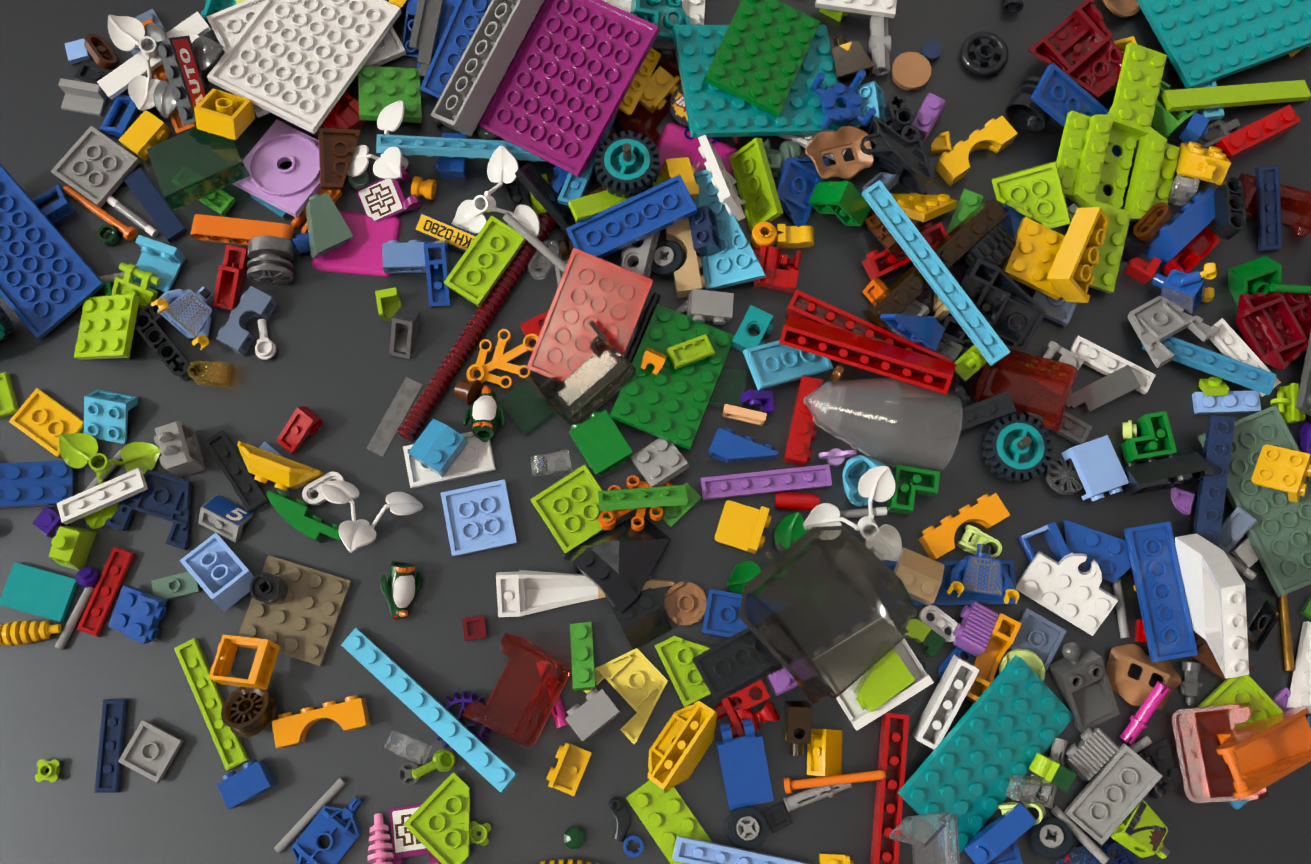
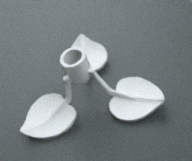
M109 15L108 32L114 45L123 51H131L137 45L145 56L148 78L143 75L132 78L128 84V93L139 110H149L155 107L154 90L161 81L159 79H152L150 58H154L158 54L157 44L152 37L145 36L144 26L139 20L129 16ZM176 31L169 34L167 38L189 35L192 43L200 36L191 32Z
M404 101L394 102L380 112L377 119V127L382 131L385 130V135H390L389 131L394 132L399 128L404 116ZM366 145L355 147L347 172L348 176L356 177L364 173L368 167L369 159L372 158L376 160L373 165V172L377 177L383 179L402 178L401 167L407 168L408 159L402 155L399 148L390 147L381 154V157L368 154L369 147Z
M499 146L494 151L487 167L489 180L499 183L489 191H485L484 195H478L474 200L463 201L458 207L451 224L477 234L487 222L486 217L483 215L484 212L493 211L503 214L508 212L537 237L540 231V223L536 212L531 207L518 205L513 213L497 208L496 201L491 196L493 192L503 185V182L512 183L517 177L514 173L519 169L518 162L504 146Z
M877 466L865 472L860 478L858 492L862 497L869 498V515L862 517L858 524L840 517V511L835 505L822 503L810 512L803 527L806 530L808 528L809 532L814 535L833 537L842 530L840 521L845 522L856 531L860 530L862 536L866 539V550L872 557L898 561L902 551V542L898 530L889 524H884L878 528L873 519V499L877 502H884L890 499L895 492V480L888 466Z
M341 480L328 481L321 485V493L326 500L335 504L349 502L351 505L352 521L342 522L338 529L339 536L350 553L372 543L376 539L377 534L374 527L387 509L390 508V511L395 515H410L421 511L424 507L419 500L408 493L392 492L386 496L385 501L387 504L383 506L373 523L369 525V522L364 519L356 521L355 502L353 499L359 497L357 487Z

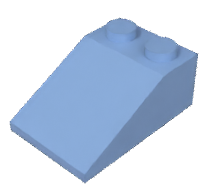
M214 533L179 560L223 613L250 592V584L254 576L217 533Z

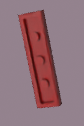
M113 546L77 630L96 637L101 636L137 554Z

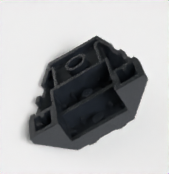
M978 257L965 271L959 285L1007 348L1025 350L1044 318L1046 311L999 266ZM951 313L942 319L941 325L945 328L943 337L957 343H973Z
M645 517L643 530L634 531L631 527L632 518L616 525L612 530H606L592 537L563 558L578 574L582 572L602 590L607 600L622 614L639 599L646 581H649L652 576V570L656 563H659L671 541L666 534ZM640 522L634 523L635 525H641Z

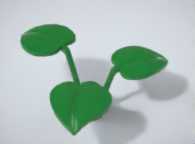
M800 512L784 517L774 530L773 539L775 545L779 548H786V553L789 557V561L782 564L781 571L761 574L758 564L752 561H743L735 566L727 582V588L731 592L755 597L765 589V583L762 578L783 576L786 579L795 580L797 583L791 589L792 602L809 593L817 608L827 610L828 599L823 582L818 576L811 573H806L801 578L803 573L802 566L795 562V558L790 552V549L796 552L803 550L810 540L809 529L807 528L806 530L803 527L804 520Z

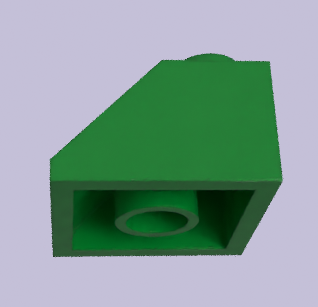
M1267 256L1228 269V288L1237 306L1239 295L1243 293H1249V295L1262 292L1272 294L1273 292L1269 290L1270 284H1282V265Z

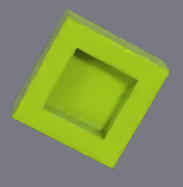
M1209 377V379L1199 380L1198 387L1206 396H1228L1229 387L1221 378Z

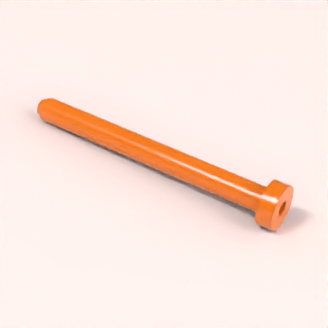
M70 186L63 187L65 194L122 232L126 240L132 241L137 237L138 230L133 226L127 227Z
M877 770L792 780L791 777L784 778V788L786 794H792L793 790L883 780L886 778V772Z

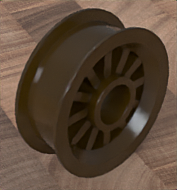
M240 687L231 693L224 702L221 718L236 736L251 737L262 732L272 722L276 714V702L268 694L267 690Z

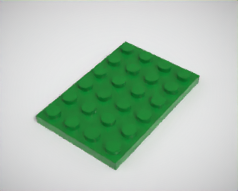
M741 0L703 81L778 117L820 21L779 0Z
M657 304L610 417L689 450L731 348L734 335L703 322L693 321L691 317ZM707 334L715 354L675 369L667 353V348ZM648 347L667 356L663 367L657 375L653 374L655 367L652 363L647 364L645 369L641 368L643 356Z

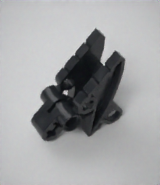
M893 94L889 97L885 108L886 119L881 121L876 116L873 117L868 135L862 139L860 149L864 154L874 156L873 165L868 169H886L890 174L899 175V183L910 192L926 195L927 189L925 184L932 183L934 176L929 166V160L925 153L918 128L911 125L914 113L908 107L903 95ZM907 133H911L910 135H914L912 140H910L909 137L906 138ZM871 141L872 149H867L864 143Z

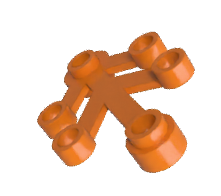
M635 475L629 476L626 480L628 489L650 487L647 482L639 481V478ZM668 481L662 486H673V484ZM612 485L608 490H621V488L617 485ZM663 506L650 509V518L653 521H660L663 518ZM637 508L636 516L631 520V527L634 531L644 529V517L647 508ZM633 510L603 511L599 515V526L603 530H612L616 526L617 519ZM654 512H659L660 514H659V515H654L653 513H654ZM640 522L641 525H635L634 523Z

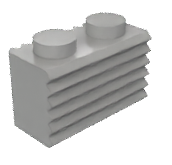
M1087 728L1080 735L1082 740L1077 745L1072 744L1065 751L1067 756L1063 761L1072 770L1078 772L1077 775L1082 780H1091L1098 770L1119 750V747L1100 728Z

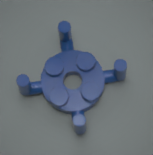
M860 69L849 87L838 82L827 89L821 87L825 79L824 73L820 72L817 74L811 85V90L821 96V112L825 117L821 123L823 130L828 129L832 123L849 124L854 120L863 126L869 125L876 114V110L869 108L865 116L860 114L862 98L855 92L866 75L864 70ZM836 102L843 103L845 108L838 107Z

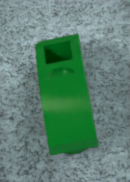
M279 490L276 493L267 492L266 495L276 511L295 529L319 543L322 542L324 536L343 543L338 532L339 526L333 523L330 527L323 524V519L312 515L313 511L307 507L308 503L297 498L295 502L288 499L289 495Z

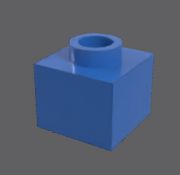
M1194 112L1179 138L1188 143L1189 141L1197 142L1198 139L1203 140L1209 130L1206 126L1210 119Z

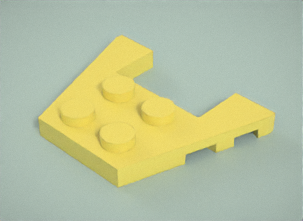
M637 648L595 668L596 686L606 679L637 712L620 729L633 744L637 742L668 682ZM592 690L583 691L588 695Z

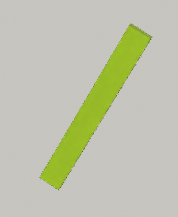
M1305 80L1164 90L1161 97L1167 111L1171 112L1308 101L1311 98V93Z

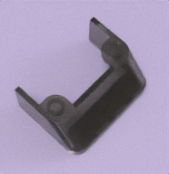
M593 321L589 322V324L598 334L590 344L594 355L562 382L559 378L553 377L547 379L542 385L531 376L526 378L539 398L570 425L583 422L631 380L636 373L633 364Z

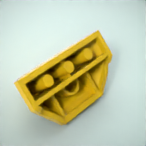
M238 441L237 446L247 470L255 475L254 480L264 484L271 481L275 483L274 487L287 491L288 488L293 490L301 488L325 474L320 470Z
M700 701L674 712L649 749V772L647 778L664 791L687 780L714 741L717 712Z

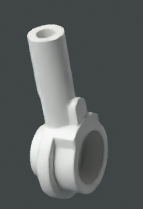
M259 319L257 323L260 339L257 340L255 353L260 359L269 360L275 355L277 348L268 339L266 320Z

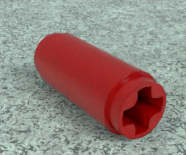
M775 493V508L812 511L820 503V496L815 495V493Z

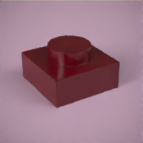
M485 615L462 618L465 641L488 638Z

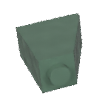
M328 192L322 195L317 193L309 198V202L306 205L311 257L315 259L347 243L352 239L353 234Z

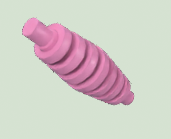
M382 813L374 814V825L370 827L369 833L373 835L369 837V843L373 845L368 847V853L371 854L367 857L368 863L393 864V862H389L394 859V854L390 852L393 850L392 844L387 843L391 841V837L389 834H384L389 832V826L384 824Z

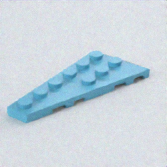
M707 169L695 172L694 178L695 182L699 185V195L696 197L694 204L696 208L707 205L715 213L722 249L721 252L704 257L701 256L705 289L712 291L766 278L767 276L734 214L730 216L725 204L722 205L717 195L719 190L714 187L711 181L712 173L710 174Z

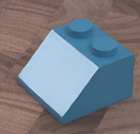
M432 419L408 451V454L443 478L468 442L464 436L448 425Z

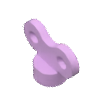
M834 448L829 452L819 453V459H827L831 466L838 467L845 458L854 457L857 453L856 450L842 451Z

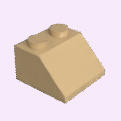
M903 547L887 588L929 606L936 599L942 583L945 565Z

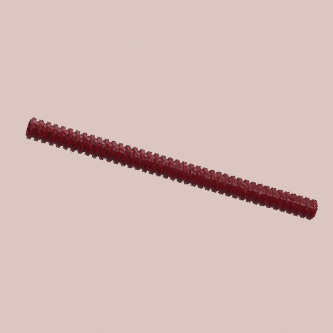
M540 213V218H538L540 231L537 238L544 242L546 240L545 236L549 235L548 231H552V226H555L556 222L550 215ZM525 241L488 294V297L482 302L481 307L477 308V313L473 314L474 318H471L469 320L470 324L466 325L467 329H463V335H459V340L455 341L456 345H453L451 347L452 351L448 352L449 356L444 358L445 362H441V368H437L438 372L434 373V378L430 379L431 383L427 384V389L422 391L424 394L419 396L420 400H416V406H412V412H408V418L405 417V422L400 424L401 428H398L397 432L409 441L414 440L413 436L418 434L417 430L422 428L421 424L425 423L424 419H428V413H432V407H436L435 403L439 402V397L444 395L442 392L446 391V386L451 384L450 380H453V375L458 373L457 369H461V363L464 364V359L469 357L468 353H471V348L476 346L475 342H478L479 336L483 335L482 331H486V326L490 325L489 321L493 320V315L497 314L496 310L501 308L500 304L504 303V299L508 297L507 294L511 293L510 289H513L515 287L514 283L518 282L517 278H521V273L525 272L524 268H527L528 262L532 261L531 257H534L535 252H538V249L530 242Z

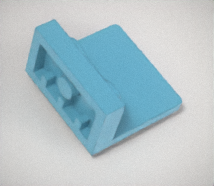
M875 81L859 86L855 91L862 98L859 113L865 116L869 108H874L876 110L875 116L881 121L885 120L886 104L883 89ZM856 120L848 124V126L853 127L863 126Z
M138 235L135 243L142 248V253L136 266L145 272L151 271L155 273V276L162 279L159 286L151 284L150 288L164 293L170 291L186 257L176 247ZM134 277L133 281L141 284L142 279Z
M96 389L84 396V433L99 440L121 444L126 443L128 411L138 405V396Z

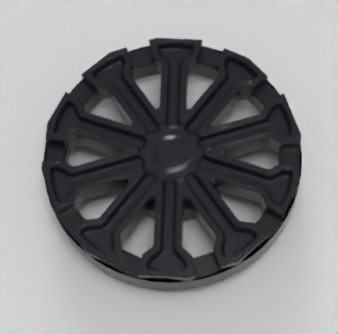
M954 372L951 381L952 387L967 406L974 404L969 393Z

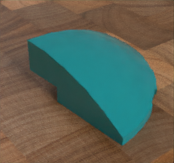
M632 0L630 14L657 25L661 29L655 40L674 41L672 35L673 25H691L689 16L685 15L681 6V0Z

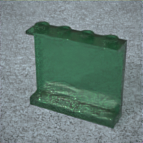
M197 127L146 149L163 197L173 211L251 176L242 161L234 140L199 130Z

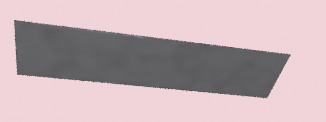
M408 377L405 378L366 449L382 457L384 456L423 384Z

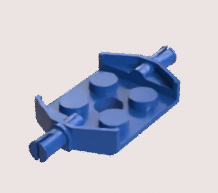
M355 796L348 807L324 806L291 847L296 863L337 864L358 836L362 834L355 818V811L363 801ZM322 835H327L330 838V845L327 848H322L319 845V839Z

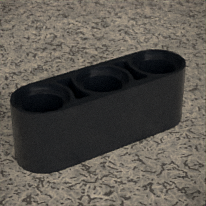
M1235 177L1228 178L1214 191L1216 231L1225 240L1231 239L1246 226L1244 187L1242 182Z

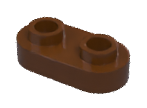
M96 34L87 35L84 46L94 61L105 69L114 68L118 58L106 40Z
M1159 202L1152 206L1135 224L1133 228L1134 235L1141 241L1152 238L1171 218L1173 212L1169 205L1165 202Z

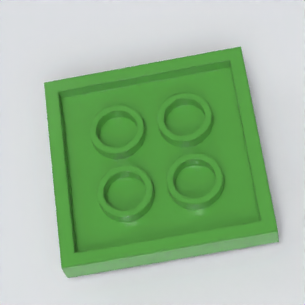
M363 66L358 73L359 120L377 121L380 112L386 106L403 100L405 109L402 122L421 123L419 69Z

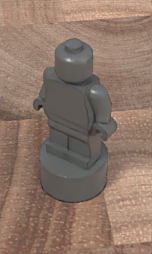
M1182 661L1184 681L1180 683L1181 694L1187 695L1185 703L1192 706V704H1195V697L1193 696H1199L1203 686L1202 683H1198L1201 663Z

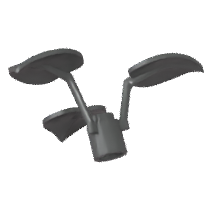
M148 23L144 26L145 36L152 37L155 42L167 39V33L161 26L154 23ZM200 36L192 42V46L204 80L207 74L206 70L215 62L224 47L208 37ZM162 80L154 90V103L159 113L164 118L169 119L171 114L177 109V105L169 82Z

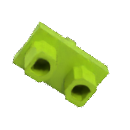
M973 345L954 362L956 364L954 372L965 382L987 361L977 347Z
M1297 383L1277 387V398L1270 400V405L1277 406L1286 424L1305 420V413L1295 408L1299 392V384Z

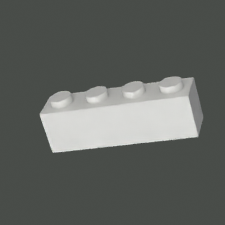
M953 655L912 732L913 737L917 741L932 749H935L940 744L980 671L976 666Z

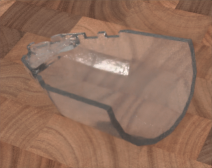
M893 378L826 382L804 398V405L806 404L813 415L812 419L817 426L837 439H842L851 445V448L893 467L902 465L941 472L952 458L962 427L963 410L961 399L956 393L948 391L946 395Z

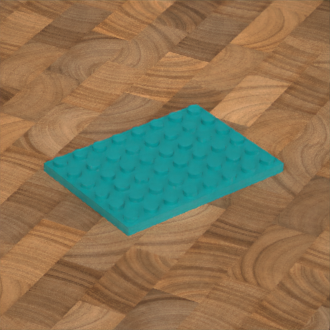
M1136 0L1186 89L1203 86L1311 46V0Z
M673 25L672 35L691 138H699L703 135L707 137L817 135L823 131H836L843 126H848L847 123H832L828 129L823 130L821 123L825 117L821 112V96L811 90V85L820 72L825 75V79L821 84V87L824 89L838 83L830 53L831 45L826 25L818 26L778 117L703 81L729 25ZM836 102L838 107L844 108L843 103Z

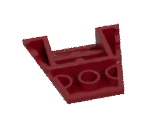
M1085 0L1046 37H1042L1034 44L1028 52L1048 65L1054 63L1084 90L1099 98L1118 81L1124 56L1119 47L1115 45L1110 29H1107L1101 12L1097 10L1094 4L1095 0Z
M1262 292L1254 295H1249V293L1239 295L1236 324L1250 349L1263 363L1283 370L1291 361L1295 360L1307 349L1311 332V294L1282 292L1265 294Z

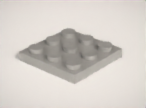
M90 126L50 172L101 208L107 198L123 183V179L130 175L137 167L140 160Z

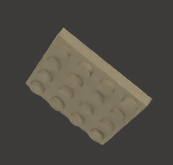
M268 555L262 573L268 572L282 578L287 584L288 593L286 598L276 605H269L252 597L238 636L268 639L280 646L278 653L322 666L352 581Z

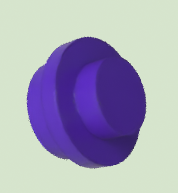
M84 567L76 574L75 581L82 587H91L97 583L99 572L95 567Z

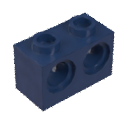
M707 205L698 207V213L688 217L694 250L702 257L721 252L715 213Z

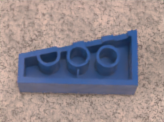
M1211 187L1205 193L1200 191L1191 200L1194 203L1192 204L1189 201L1180 210L1182 214L1177 212L1169 220L1171 225L1169 226L1166 223L1157 232L1159 236L1143 252L1150 259L1156 257L1161 260L1160 269L1215 218L1214 190Z

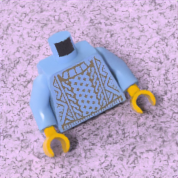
M201 287L196 294L190 289L166 291L159 299L151 303V306L157 305L159 307L157 313H160L188 339L195 338L192 341V345L200 343V350L209 345L208 335L212 319L210 315L212 309L205 302L212 294L208 289Z

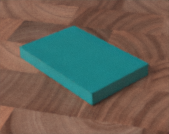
M14 562L0 598V605L64 623L78 584L73 578Z

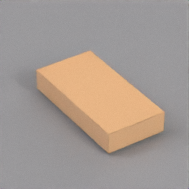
M725 404L722 416L764 426L767 413Z

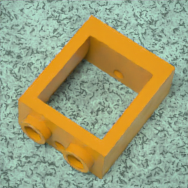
M222 635L209 679L222 685L267 690L280 646L268 639ZM238 647L257 649L248 679L229 677Z

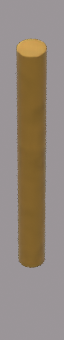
M1288 594L1278 597L1285 671H1295Z

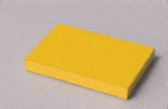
M38 388L35 389L9 421L60 459L62 456L59 450V435L61 433H83L84 421Z

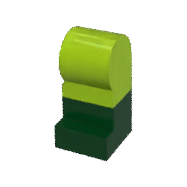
M910 619L902 625V634L905 638L913 639L923 646L925 650L922 654L928 659L933 658L946 641V639L918 619Z
M1039 752L1036 753L1029 767L1031 771L1045 778L1066 793L1078 773Z

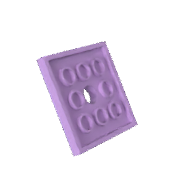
M276 120L232 172L228 180L236 187L297 218L305 209L309 198L320 190L318 140ZM285 161L292 162V166L289 169H279L281 163Z

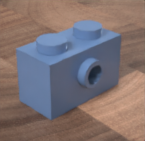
M391 240L388 243H382V260L385 274L426 273L423 245L425 242L410 240L408 243H400V241Z

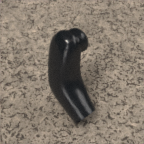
M614 796L609 801V807L616 818V829L613 838L624 842L631 825V817L623 799Z

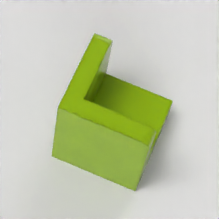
M397 288L375 291L379 316L382 321L392 320L395 313L402 307Z

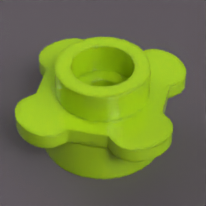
M40 759L37 762L38 772L35 775V780L37 782L49 780L50 782L57 781L60 773L59 760L46 761L45 759Z
M477 821L470 822V844L488 845V834L491 831V825L489 823L479 824Z

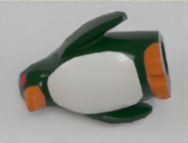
M484 386L481 389L478 399L468 407L463 422L464 426H467L471 419L473 435L482 442H487L493 437L499 419L502 426H505V413L496 401L494 390L488 386Z
M392 561L387 579L385 575H382L380 581L382 594L386 599L390 614L395 620L404 619L408 616V607L421 586L420 572H416L414 576L415 566L398 561Z

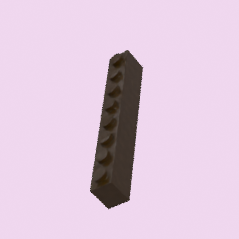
M995 199L985 201L932 249L948 269L1005 218L1007 214ZM913 265L862 312L872 324L884 327L887 324L880 319L881 314H899L930 285L916 266Z

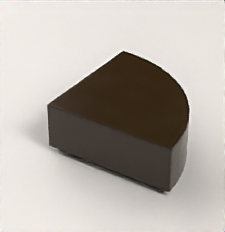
M982 368L969 378L970 396L977 397L979 394V379L983 377Z

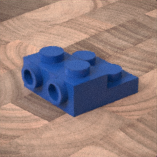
M128 584L123 585L108 627L125 633V637L142 644L152 642L158 634L159 629L157 627L159 621L165 615L167 600Z

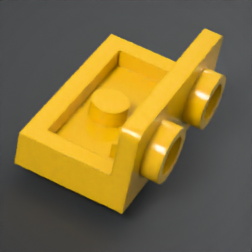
M568 742L564 746L560 745L555 758L559 759L555 768H550L546 780L550 781L548 786L575 796L592 752Z

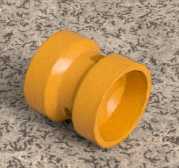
M414 176L411 184V195H416V197L422 195L426 199L433 200L436 194L437 181L434 179L424 180L422 177Z

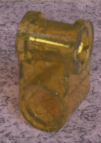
M193 361L188 365L187 373L199 385L226 388L230 386L233 365L220 361Z

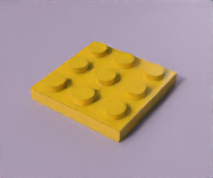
M1024 217L1021 219L1014 238L1016 241L1015 248L1007 257L1003 271L1010 278L1058 300L1061 296L1047 280V276L1064 240V235Z

